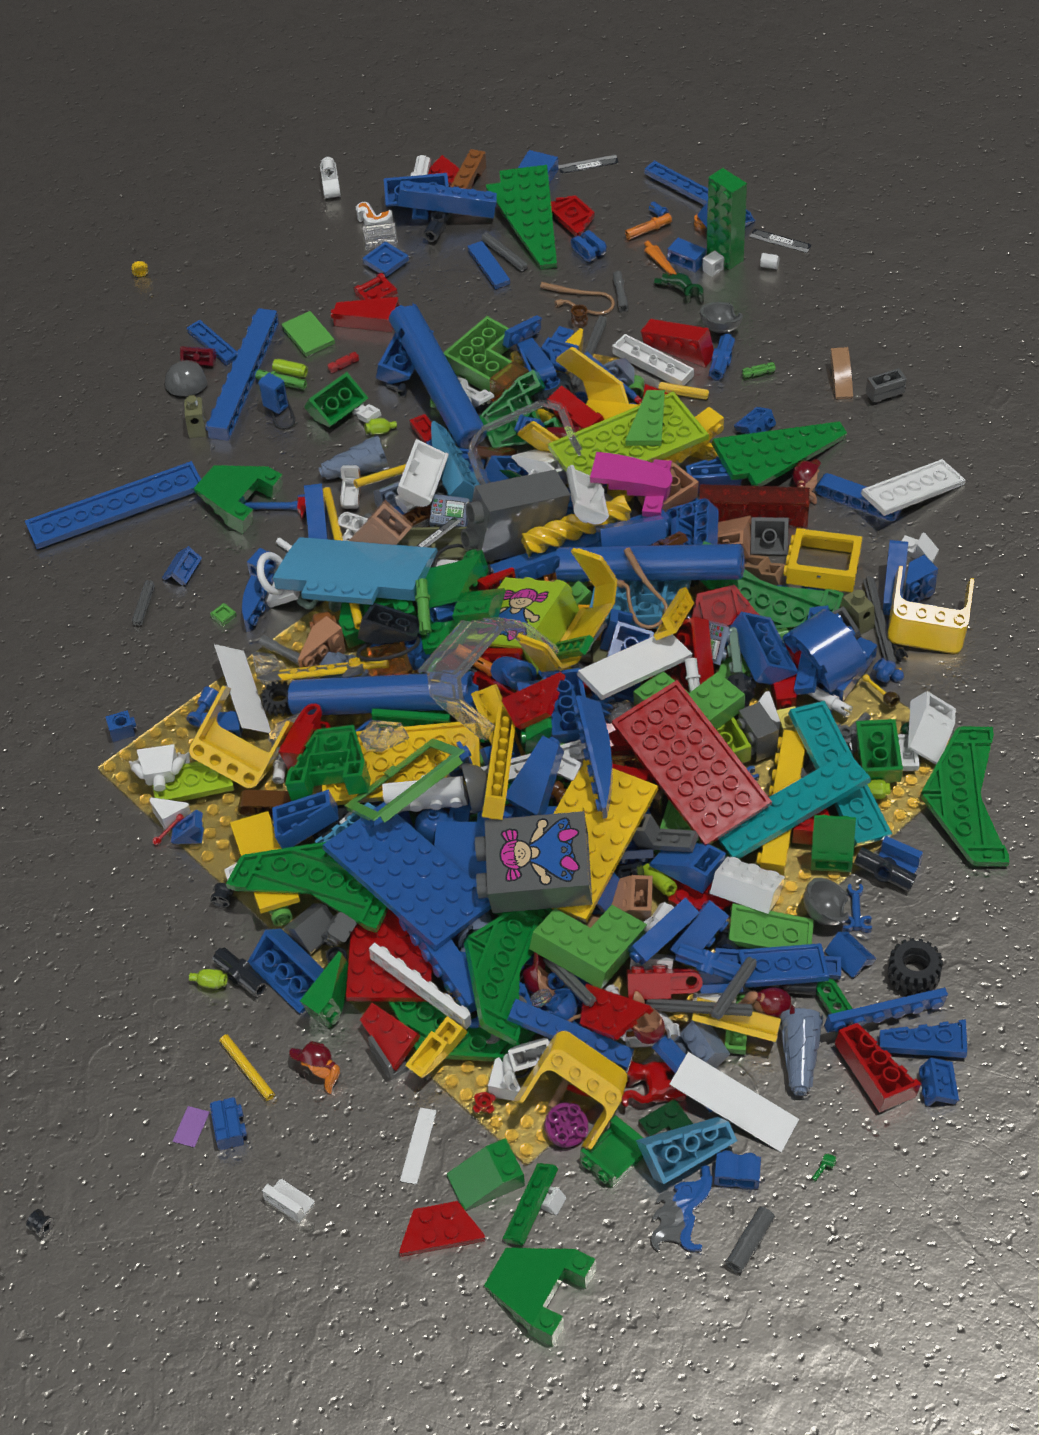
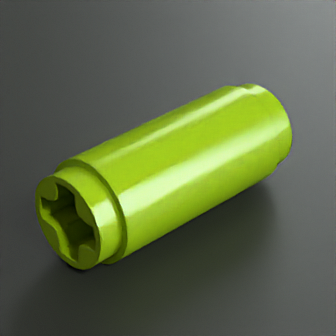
M274 359L272 370L282 374L305 378L308 373V366L287 360Z
M650 863L643 866L644 876H653V886L664 895H673L677 890L675 882L666 874L649 866Z

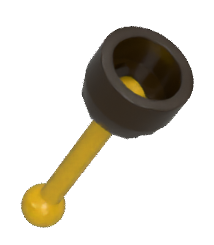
M863 675L862 679L864 682H868L884 695L883 702L886 706L894 708L899 703L900 696L891 691L885 692L870 679L869 675Z

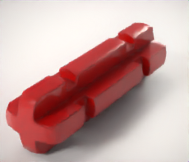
M356 352L350 353L349 356H343L335 360V363H329L327 365L328 370L334 373L338 371V368L340 370L351 365V362H357L359 356Z

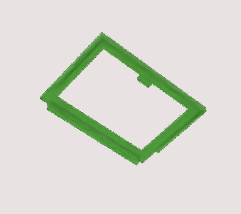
M432 738L397 766H391L384 772L385 775L370 785L368 793L357 795L344 806L348 811L368 821H375L380 817L385 823L461 765L463 762L459 756L465 751ZM429 748H434L451 755L378 812L359 803Z

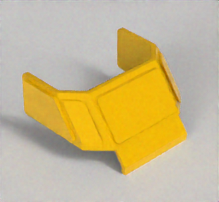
M570 347L556 358L557 363L583 380L588 396L586 405L596 413H600L605 420L641 405V403L629 404L623 383L576 348ZM535 421L530 422L517 433L530 445L545 452H550L548 449L549 443L559 439Z
M572 548L571 553L595 586L592 608H580L560 641L587 635L594 638L615 604L617 579L601 555L580 548ZM519 633L516 636L520 645L541 672L569 669L571 665L577 664L582 657L577 656L559 660L546 643Z

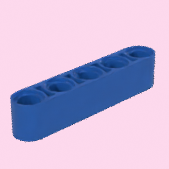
M533 338L516 344L520 356V348H522L531 370L539 372L543 382L547 378L553 379L557 377L552 362Z
M825 473L815 487L816 493L824 498L888 521L896 520L902 510L900 509L884 516L861 495L862 489L867 488L866 486L829 473Z

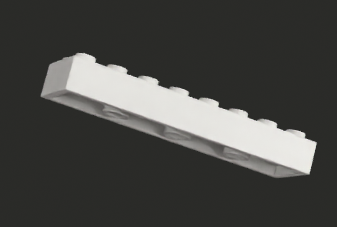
M624 334L612 345V354L620 358H626L628 362L671 384L684 386L694 377V368L627 334Z

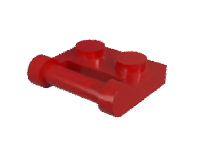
M379 273L374 279L353 288L355 294L361 300L388 298L398 294L397 288L385 278L383 273ZM378 283H380V285H378V286H376V287H374V288L368 290L367 292H364L365 290H367V289H369V288H371V287L377 285Z

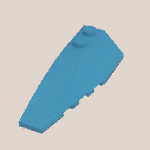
M433 421L431 423L432 447L449 454L441 475L442 485L448 492L447 496L468 498L469 502H472L474 488L476 485H481L482 482L475 471L471 472L469 469L471 464L462 457V451L454 445L456 442L447 429Z

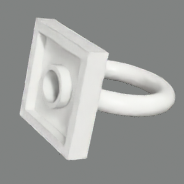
M273 552L262 554L257 562V576L262 587L269 593L266 604L271 608L298 599L300 591L276 589L274 582L272 586L269 584L264 573L265 562L271 559L279 567L283 559Z

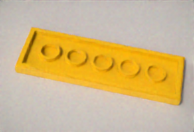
M268 811L230 822L241 856L249 853L282 849L275 838L274 826ZM253 892L260 914L300 902L298 893Z

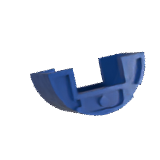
M822 609L783 636V642L793 653L800 650L818 669V680L829 692H832L867 668V654L861 649L854 637L855 632L852 627H847L838 613L834 614L829 610Z

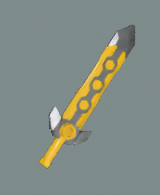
M355 657L347 659L348 662L273 671L261 675L257 679L269 682L343 674L342 677L344 678L360 676L367 669L388 668L389 663L388 660L365 662Z

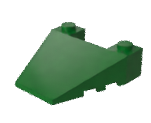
M532 370L518 377L514 381L515 383L509 389H506L502 393L503 395L479 416L487 430V436L493 448L530 445L520 438L514 429L520 414L541 420L531 398L532 395L546 389L539 372ZM556 417L543 423L545 429L548 427H563L560 419Z
M214 465L194 487V491L207 505L209 504L214 509L217 515L224 519V522L229 527L243 534L253 523V509L244 505V502L255 490L273 499L283 488V474L268 466Z
M469 550L461 561L430 567L426 576L428 594L430 595L429 608L459 601L470 592L469 587L471 585L475 587L478 584L477 580L487 575L489 569L483 550Z
M376 598L374 603L417 616L410 600ZM342 602L339 623L348 648L365 643L363 640L358 639L359 630L354 626L349 603ZM359 604L362 618L371 605Z
M354 725L316 729L305 745L306 750L304 753L299 754L297 757L298 762L296 765L288 770L285 782L291 801L312 795L314 786L345 783L349 795L368 793L371 778Z
M505 1248L486 1280L484 1288L503 1307L505 1306L534 1338L553 1347L564 1328L563 1316L547 1309V1306L563 1278L586 1289L596 1271V1259L577 1249Z

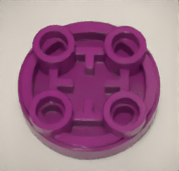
M575 1103L558 1104L545 1117V1133L555 1145L564 1148L573 1147L579 1144L588 1134L587 1117L580 1106Z

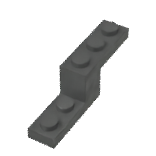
M645 814L632 839L639 849L693 852L699 835L696 831L660 829L652 815Z

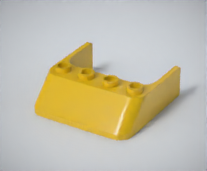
M899 566L895 575L887 633L888 639L898 645L950 654L959 653L962 650L969 623L974 578H970L966 586L964 608L962 610H954L908 602L902 599L900 596V585L903 566Z
M222 686L190 745L189 753L193 759L246 788H253L257 786L273 766V762L279 755L280 746L286 739L294 722L288 720L285 722L270 752H266L227 731L218 724V713L231 691L230 687Z
M560 1031L550 1041L514 1098V1101L523 1103L543 1072L550 1070L555 1072L604 1107L603 1112L581 1146L591 1150L622 1100L627 1083V1074L621 1067L570 1032Z

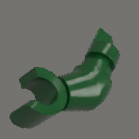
M663 273L662 278L654 279V284L666 286L670 284L676 289H680L686 294L687 304L691 302V297H699L700 302L704 303L703 287L699 284H693L689 276L683 273L672 274V276L669 273Z

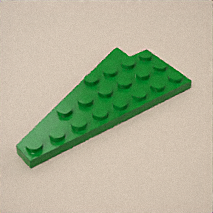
M547 165L500 170L501 183L486 184V190L497 193L496 205L541 269L556 268L557 258Z
M838 421L713 438L711 444L731 480L748 478L755 490L795 468L799 462L807 461L846 438L847 432L841 422Z

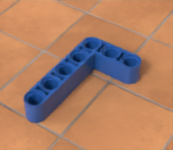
M702 498L670 508L665 512L670 519V524L671 519L677 516L694 526L693 545H702L703 541L718 544L719 511L708 499Z

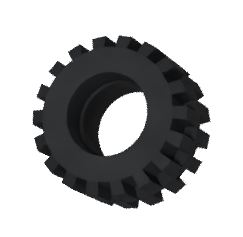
M910 938L909 941H906V939L902 940L901 945L897 943L891 951L888 964V978H890L892 985L896 984L895 989L898 991L903 990L905 995L907 993L915 995L932 991L933 988H936L940 981L943 966L942 955L938 953V948L936 946L932 947L931 942L927 941L925 943L920 938L919 941H916L914 938ZM909 963H917L923 966L925 969L922 971H913L908 969L905 965Z

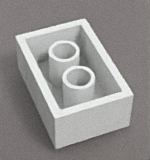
M726 857L715 872L710 894L769 914L780 897L785 876L779 875L776 871L762 869L756 864L741 862L740 859L735 857Z

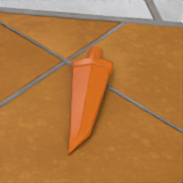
M646 241L644 243L646 247L644 251L666 272L671 275L676 274L657 245H652L650 241Z

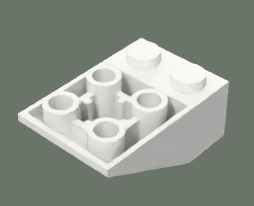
M531 450L512 455L511 457L528 473H530L531 469H534L535 473L556 469L563 483L568 484L566 471L550 452Z
M928 691L910 701L908 748L932 763L937 764L954 728L956 708Z

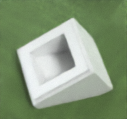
M550 1187L541 1209L557 1215L566 1200V1196L559 1188Z

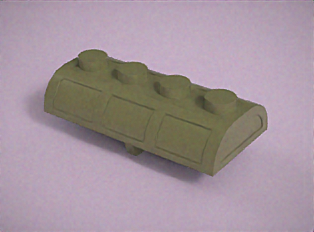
M413 527L398 542V545L416 546L440 527ZM453 527L429 545L428 548H437V551L447 545L462 544L461 530L467 527ZM459 547L447 549L437 559L461 561L467 551Z

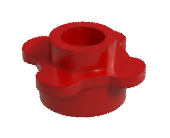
M481 1092L474 1096V1112H487L488 1114L494 1112L493 1102L496 1100L494 1094Z

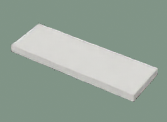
M941 459L864 488L861 495L885 516L965 484L966 480Z
M673 634L656 640L653 636L578 670L577 676L603 700L684 662L685 659L692 657V653Z

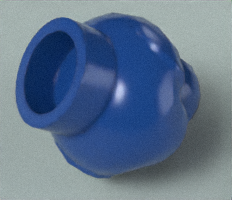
M881 658L872 668L876 672V678L881 682H889L890 676L895 682H901L904 679L902 668L896 669L894 661H886L884 658Z

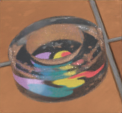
M541 989L531 996L530 1001L534 1007L538 1008L547 1004L552 999V995L548 989Z

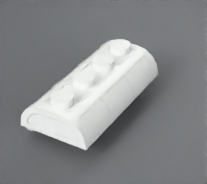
M416 439L397 488L398 495L405 501L419 507L429 505L434 497L449 454Z
M573 465L568 466L566 476L575 515L583 523L601 524L605 522L609 514L602 484L590 483V475L576 470Z
M463 776L442 778L398 813L402 811L418 812L423 809L438 810L444 807L459 808L468 805L469 798ZM417 781L382 784L384 803L388 804Z

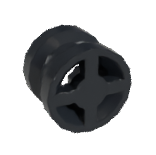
M225 883L215 884L213 888L214 894L210 898L211 903L218 907H228L234 890L228 889Z
M40 1209L33 1211L26 1221V1228L30 1231H36L39 1237L46 1236L54 1225V1219L51 1216H45L44 1212Z

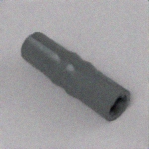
M761 1206L758 1207L749 1224L745 1227L726 1260V1265L731 1270L742 1273L757 1250L758 1245L762 1242L765 1233L775 1219V1215L769 1209Z

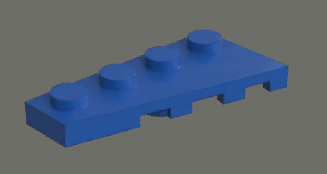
M966 1019L958 1020V1023L949 1024L948 1021L939 1022V1025L936 1026L923 1024L913 1029L899 1027L880 1030L879 1047L884 1051L887 1050L889 1053L967 1058Z

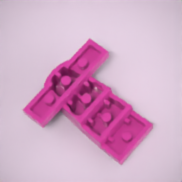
M596 452L590 475V483L608 484L609 489L627 490V495L645 496L642 516H661L664 501H666L671 492L672 461L654 460L651 463L629 456Z

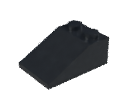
M373 603L361 620L358 639L375 645L413 641L419 634L418 616Z

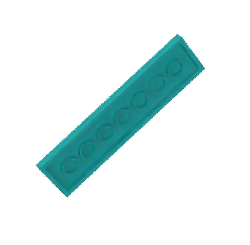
M825 701L790 709L788 714L816 770L846 752H849L853 757ZM868 785L834 803L840 817H856L855 847L883 840L885 836L891 837L892 832Z
M846 752L770 796L772 804L717 841L730 857L740 859L871 782V778L851 754Z

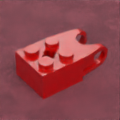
M309 704L304 707L293 723L283 744L280 746L279 754L288 770L296 765L298 762L297 757L299 754L304 753L306 750L305 745L316 729H321V727L331 728L328 722L320 721L322 709L318 704ZM317 709L314 714L308 715L310 710Z
M638 965L631 966V969L627 970L628 998L633 999L635 991H638L643 999H671V994L695 993L701 989L703 983L699 972L691 968L669 969L665 965H653V969H644V966ZM690 976L697 978L696 983L693 985L686 983L687 978Z

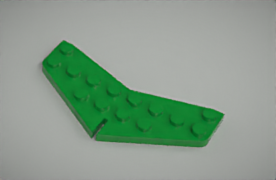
M703 541L702 545H703V544H711V543H708V542ZM744 570L743 578L739 580H700L709 590L735 585L759 615L772 619L777 630L782 628L792 630L806 621L810 607L828 605L831 612L839 609L844 595L842 592L831 589L821 591L775 586L758 579L747 570Z
M961 726L955 730L922 789L921 799L970 864L974 866H1009V853L1005 845L1001 843L981 796L994 736L993 727Z
M326 842L244 854L239 858L226 882L227 888L235 891L311 894L336 911L342 912L354 919L358 925L366 930L375 933L378 932L388 912V908L323 850V844Z
M551 908L506 912L469 935L464 942L479 1024L484 1030L512 1045H515L518 1041L520 1025L508 1021L507 1018L514 1000H519L520 971L534 953V951L529 949L533 931L553 911Z
M388 1002L396 1018L420 1035V1038L413 1046L415 1051L430 1032H435L447 1017L429 1002ZM471 1013V1019H474L478 1016L477 1014ZM520 1026V1035L515 1045L503 1039L494 1044H487L486 1040L491 1038L490 1032L480 1027H468L466 1029L468 1033L445 1059L495 1061L499 1057L503 1062L504 1056L509 1053L508 1050L514 1046L533 1041L538 1033Z

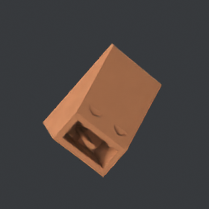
M384 500L349 541L396 545L412 528L413 524Z
M751 515L718 522V544H741L744 549L745 559L750 558Z
M327 616L315 624L298 657L299 668L319 666L328 652L344 654L346 650L342 627Z
M631 875L620 878L612 905L644 922L652 915L653 876ZM591 914V916H595V917H599V918L603 915V914Z

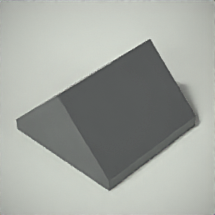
M752 517L751 554L788 555L789 518Z
M314 903L285 926L283 930L311 955L324 944L322 933L333 915L325 904Z

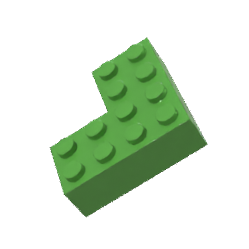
M486 316L443 353L456 376L466 379L467 382L481 390L485 389L493 393L496 398L517 379V364L502 356L511 348L503 346L505 330L509 328Z
M664 671L655 675L633 691L634 706L670 685L674 680ZM719 672L715 673L690 693L686 691L716 730L736 716L739 710L745 708V694Z
M611 905L590 928L555 908L533 931L529 949L593 986L602 989L630 957L628 949L645 935L647 924Z

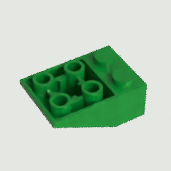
M814 815L811 870L852 872L856 817Z

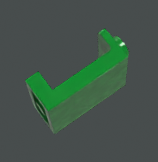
M615 1115L610 1120V1127L598 1138L591 1150H586L585 1148L580 1150V1161L586 1169H592L600 1181L614 1187L643 1158L636 1140L643 1137Z

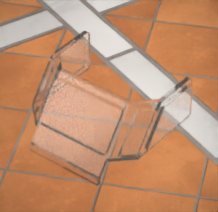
M539 399L483 425L474 434L468 446L469 452H467L479 484L489 483L476 447L484 431L487 430L489 432L519 418L521 414L526 415L541 407L558 411L572 446L578 456L582 455L580 450L583 449L567 408L563 407L560 402L549 399L547 401H540Z
M499 617L482 618L484 620H472L471 622L461 620L418 669L420 674L422 672L427 673L430 697L480 739L487 740L495 726L464 701L461 678L503 630L518 642L519 640L516 638L518 633L549 645L557 656L559 653L557 646L529 623Z

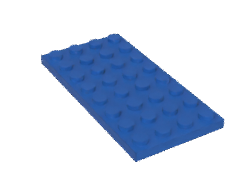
M383 802L373 810L378 812L387 804ZM398 814L385 823L380 817L375 821L360 818L323 844V850L435 951L491 909L489 898H478L477 883Z

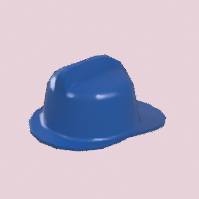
M504 656L496 659L491 665L492 677L497 682L510 686L514 690H517L516 684L518 682L535 681L536 669L527 661Z

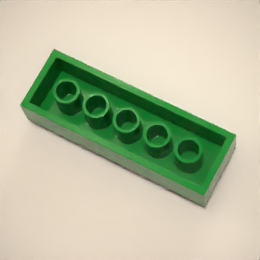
M721 168L708 177L706 255L715 250L724 256V267L731 270L744 261L747 183L726 169Z

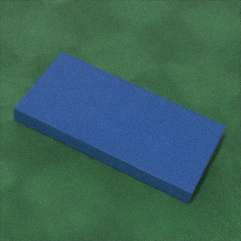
M822 943L742 949L738 951L741 965L747 957L757 960V966L744 984L745 988L829 981L830 976Z

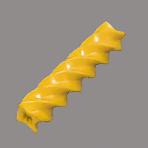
M624 495L615 497L611 501H606L609 517L601 524L583 523L575 514H569L561 520L550 521L543 527H534L527 533H522L521 542L526 549L528 557L531 556L532 552L544 553L549 546L560 547L565 543L566 539L578 540L583 533L594 534L596 533V526L616 523L617 520H630V513L632 511Z

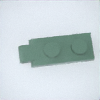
M731 627L729 629L731 631V645H727L728 655L732 657L733 661L729 663L730 673H743L738 632L735 627Z

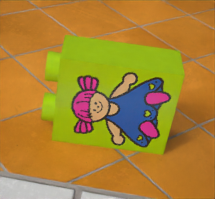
M505 577L498 589L505 588L506 592L496 628L493 630L473 631L465 646L470 648L523 649L516 638L519 633L544 642L553 650L579 611L572 595V588L562 580L551 582L535 580L530 577L523 579ZM523 649L521 659L531 663L538 674L539 668Z

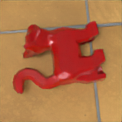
M631 1061L626 1073V1087L645 1080L648 1094L643 1096L634 1090L625 1091L621 1100V1104L624 1107H628L629 1098H634L640 1103L670 1102L673 1099L676 1101L686 1100L685 1093L670 1085L672 1080H668L667 1076L675 1075V1072L666 1062L653 1061L643 1065Z

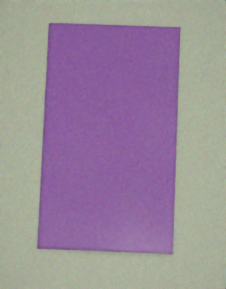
M188 1106L172 1142L195 1147L209 1111Z

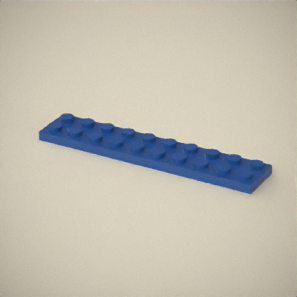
M192 461L25 520V524L36 549L192 494L195 492L194 487L201 478Z

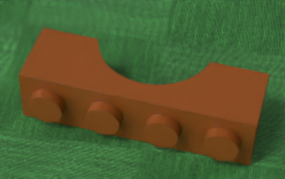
M470 149L450 187L472 189L475 176L481 177L486 168V153Z

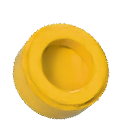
M137 261L131 266L134 276L143 277L148 273V265L145 262Z

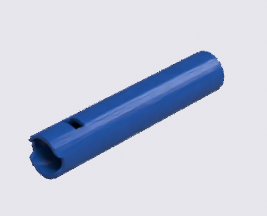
M414 303L412 306L406 307L399 305L390 313L389 322L459 448L470 449L480 444L485 439L487 430L419 308Z
M741 544L559 547L556 555L560 557V567L555 569L557 580L564 582L590 581L571 553L572 548H580L601 555L615 574L616 579L642 581L624 553V550L629 547L648 581L739 580L743 578L745 556Z
M473 671L293 680L290 683L287 701L291 713L295 716H299L304 707L309 704L320 705L322 715L372 713V708L399 711L456 710L475 708L471 693L479 690L478 685L474 684L472 676L475 674ZM317 709L310 710L308 715L314 714Z

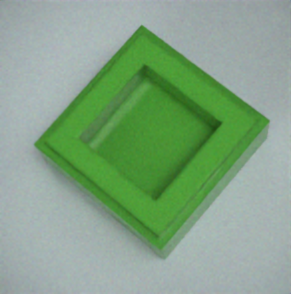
M225 603L210 613L211 618L223 627L237 617L236 612Z

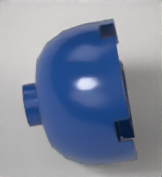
M443 808L438 810L424 809L415 819L414 829L432 845L435 842L437 821H449V813Z
M569 988L555 990L556 995L552 996L549 1002L537 1007L565 1020H569L577 1013V1001Z

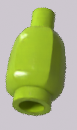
M384 418L371 419L368 423H365L366 434L372 436L383 435L389 432L390 429L397 428L396 421L389 422Z
M871 780L867 784L874 799H882L886 795L891 794L890 783H886L884 780Z
M203 969L198 973H190L189 981H195L204 988L220 989L222 986L225 987L227 985L228 976L223 974L221 970Z

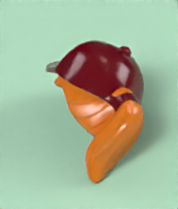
M315 1041L307 1043L303 1049L291 1048L289 1056L294 1060L301 1061V1064L307 1066L317 1077L325 1079V1089L327 1093L331 1094L332 1088L339 1077L340 1068L333 1062L330 1050L323 1043Z

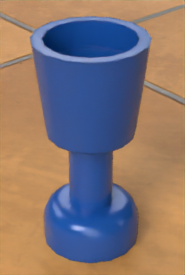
M207 686L203 688L197 702L199 705L196 712H190L186 717L191 725L201 727L202 713L205 710H210L218 695V691Z

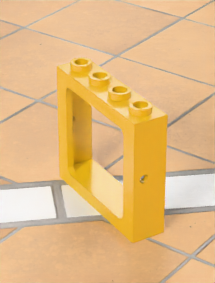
M797 528L795 535L791 536L786 565L784 566L783 576H787L786 584L853 592L861 553L862 536ZM800 546L850 552L852 555L849 570L799 565L797 560Z

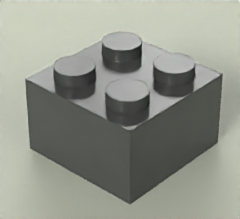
M758 702L739 710L737 723L751 744V756H753L755 761L758 762L776 754L779 729L761 703Z

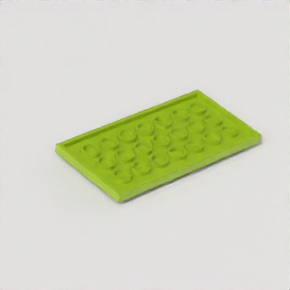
M673 391L665 395L662 446H626L625 440L639 410V405L548 444V449L565 471H567L568 466L573 465L576 470L591 475L596 452L619 454L653 463L654 460L664 459L708 440L709 434Z

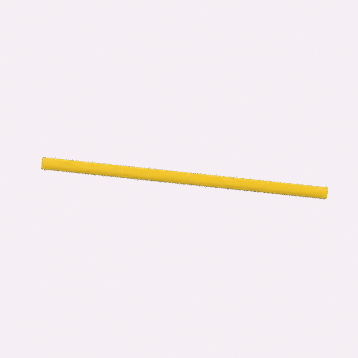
M325 487L323 494L334 540L343 541L332 492L329 487ZM349 603L354 626L359 630L362 620L360 606L358 603Z

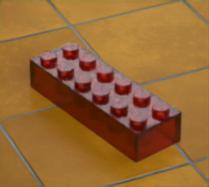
M700 484L699 499L706 498L717 507L719 511L718 522L751 515V519L752 517L789 518L788 528H808L810 488Z

